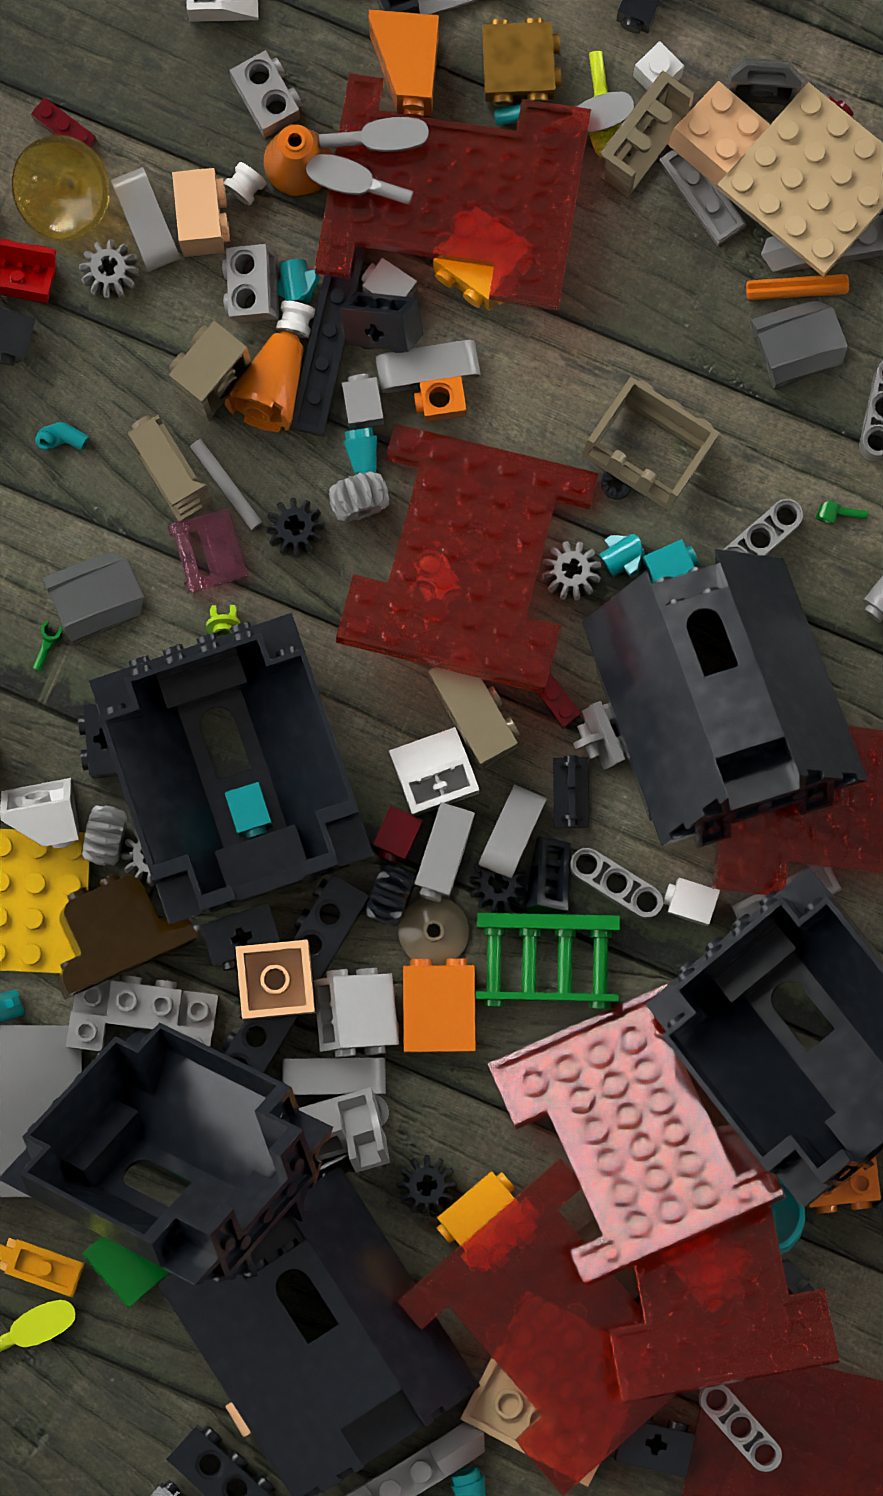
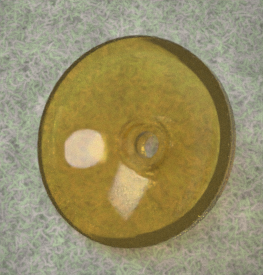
M65 135L47 136L28 145L15 163L11 185L13 199L21 217L37 233L54 240H74L90 233L102 221L109 205L110 183L102 161L88 145L78 139ZM68 179H71L74 183L73 190L68 187Z

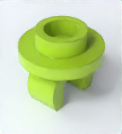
M212 605L210 608V619L206 623L207 633H216L217 637L231 633L230 628L241 623L237 618L236 606L230 605V613L228 615H218L216 605Z

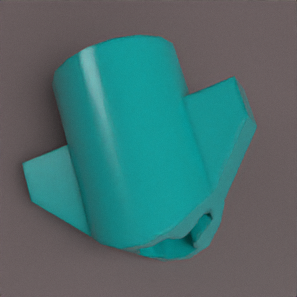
M292 259L280 263L281 279L278 280V294L286 301L303 304L310 303L312 293L320 279L318 270L308 271L305 259Z
M630 534L629 536L611 535L604 539L609 548L598 554L610 576L614 578L624 571L631 578L637 575L643 556H645L639 537L635 534Z
M17 989L0 993V1023L25 1015V1009Z

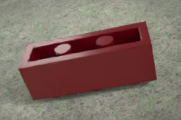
M45 97L31 113L33 120L83 158L86 157L97 143L94 134Z
M542 661L524 673L523 677L562 729L581 716L579 710Z

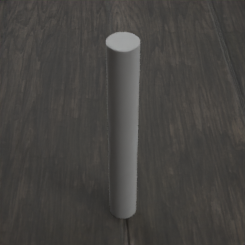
M203 440L195 441L190 446L195 455L251 531L258 528L263 523Z

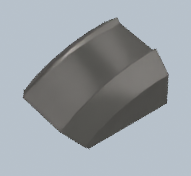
M746 56L730 68L727 80V88L744 102L788 105L800 92L802 85L801 75L787 59L781 61L747 58Z
M818 300L752 319L749 324L753 338H756L767 367L768 378L773 390L842 365L848 348L834 308Z
M114 552L86 560L43 578L63 627L73 645L141 615L144 596L128 560Z

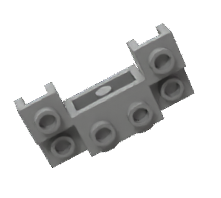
M121 975L120 982L106 981L74 996L66 1047L100 1052L104 1048L107 1024L153 1030L159 1022L212 1047L219 995L176 989L177 982L156 980L155 986L142 985V978Z
M371 1087L299 1108L300 1111L333 1126L330 1140L326 1141L320 1148L318 1160L348 1152L349 1160L356 1173L390 1163L386 1135L381 1126L378 1102Z

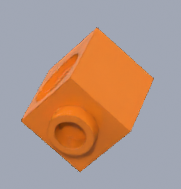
M461 376L420 382V392L414 393L416 412L417 414L424 413L425 423L466 417L467 410ZM437 392H442L449 397L450 401L446 406L438 408L431 404V396Z

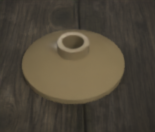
M442 897L440 903L421 898L406 909L404 917L399 923V940L404 952L411 959H432V966L446 965V959H457L464 951L469 938V925L464 912L451 900ZM436 924L440 927L441 933L438 937L432 938L427 934V928L430 925Z

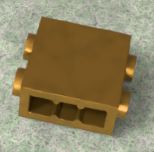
M528 18L524 20V23H510L506 19H496L490 21L489 24L482 25L485 102H492L494 106H509L513 104V101L527 100V103L542 105L548 103V100L554 99L555 88H561V67H554V54H560L559 33H553L552 22H545L542 18Z

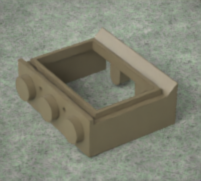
M662 70L601 151L600 155L605 159L604 172L600 178L626 197H629L666 148L674 127L691 110L695 93Z
M630 377L587 440L581 456L670 511L714 445L720 432L715 430L707 420L696 418L685 411L683 406L677 401L666 399L655 392L654 388L647 382L638 381ZM625 404L699 450L673 490L656 480L657 475L649 469L642 471L626 461L627 456L619 450L612 452L600 444V441Z
M147 415L132 424L133 430L128 432L134 449L179 523L213 503L207 485L198 482L197 477L162 423L159 415L153 418Z

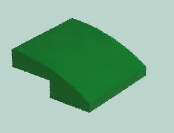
M101 1236L81 1254L127 1308L132 1306L169 1273L166 1269L104 1236Z

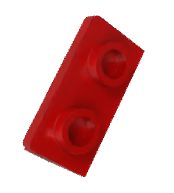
M0 239V295L48 303L57 271L56 250L42 245H30L13 242L9 239Z

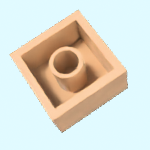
M718 81L674 127L667 145L717 186L770 124Z
M214 168L172 172L178 238L183 257L225 253L224 242H231L227 213H221V208H227L223 178L217 179Z
M308 940L236 947L243 1020L316 1013Z

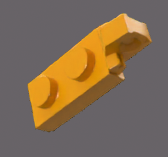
M9 1238L6 1245L0 1243V1269L5 1271V1274L69 1297L74 1296L85 1265L84 1262L20 1239Z

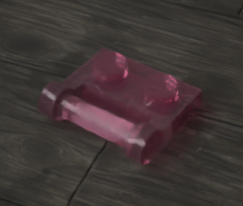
M228 508L194 519L179 521L168 526L170 537L175 538L187 582L184 585L187 594L248 577ZM198 531L211 575L200 577L188 533Z

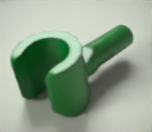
M828 501L820 505L816 519L828 524H834L837 515L867 519L868 511L841 507V505L834 501Z
M49 620L45 621L41 626L43 641L33 666L34 669L41 671L52 645L59 643L63 635L61 625L55 636L46 635L50 624Z

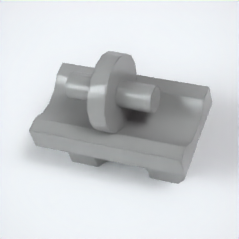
M599 701L580 711L584 724L577 726L582 739L573 743L575 749L579 750L586 747L590 759L598 756L604 770L624 761L626 753L620 737H616L611 725L615 724L609 705H602V702Z

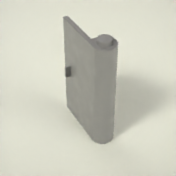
M0 1025V1176L26 1149L22 1136L27 1132L28 1128L45 1113L52 1102L82 1072L81 1049L66 1047L69 1026ZM0 1181V1207L4 1206L3 1200L31 1198Z

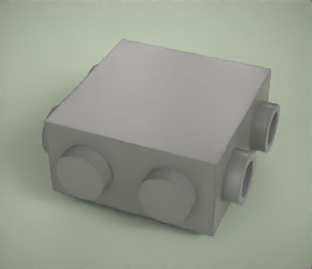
M365 968L356 970V975H348V969L327 971V978L313 981L320 1052L334 1051L335 1057L355 1056L357 1049H364L365 1056L386 1053L385 1047L399 1044V1023L395 1007L396 990L393 985L392 973L378 974L377 968Z

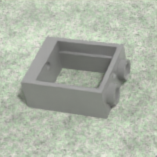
M440 803L415 881V889L421 890L420 897L440 903L442 897L450 898L475 819L474 812L446 803Z

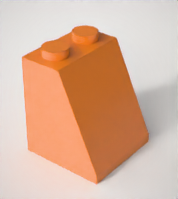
M369 9L370 38L397 113L404 114V117L420 120L424 119V116H432L439 43V15Z

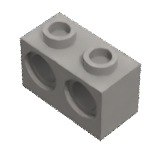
M266 50L229 70L234 86L264 139L301 119L299 107L303 106L296 90L293 87L287 89L282 80L286 76L282 65L277 58L271 60ZM257 72H264L269 76V79L263 84H255L250 80L252 75ZM275 101L282 102L286 106L285 110L280 114L270 113L267 107Z
M267 244L226 248V259L222 263L223 275L227 280L228 293L224 294L223 299L225 312L238 323L279 320L277 251ZM254 260L253 270L248 274H244V265L248 261ZM251 294H255V303L252 307L245 309L246 298Z

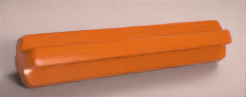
M846 274L825 275L824 277L821 275L749 280L746 283V296L750 301L847 294L849 291V278Z

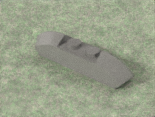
M883 215L875 218L836 264L883 256ZM772 236L766 239L761 255L772 272L782 273L812 268L776 237Z
M463 1422L344 1496H417L484 1453V1432Z

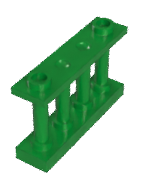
M477 913V929H484V936H487L486 992L476 991L475 1000H483V1007H504V1000L589 1002V1009H611V1003L619 1001V994H607L608 938H612V932L620 930V916ZM505 930H519V936L523 937L522 992H501L502 936H505ZM541 930L555 931V937H558L557 993H536L537 937H541ZM576 931H590V938H594L593 994L572 993L573 937H576Z

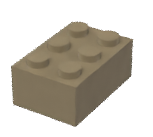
M213 321L209 327L203 325L192 339L194 345L186 355L183 352L178 354L169 366L171 370L169 377L176 396L208 422L224 404L228 392L251 363L247 346L216 321Z
M465 650L428 671V680L478 769L481 771L517 751V740L520 739V733L511 717L504 719L499 711L502 709L501 705L503 703L493 686L488 689L486 688L482 680L485 678V671L476 655L470 658Z

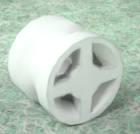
M239 162L235 167L236 173L232 178H227L224 181V187L236 199L250 206L254 201V194L257 190L263 189L267 182L251 167Z
M282 301L280 308L283 313L282 319L277 322L276 330L279 332H291L299 338H309L311 329L308 325L310 319L314 317L316 309L299 302Z

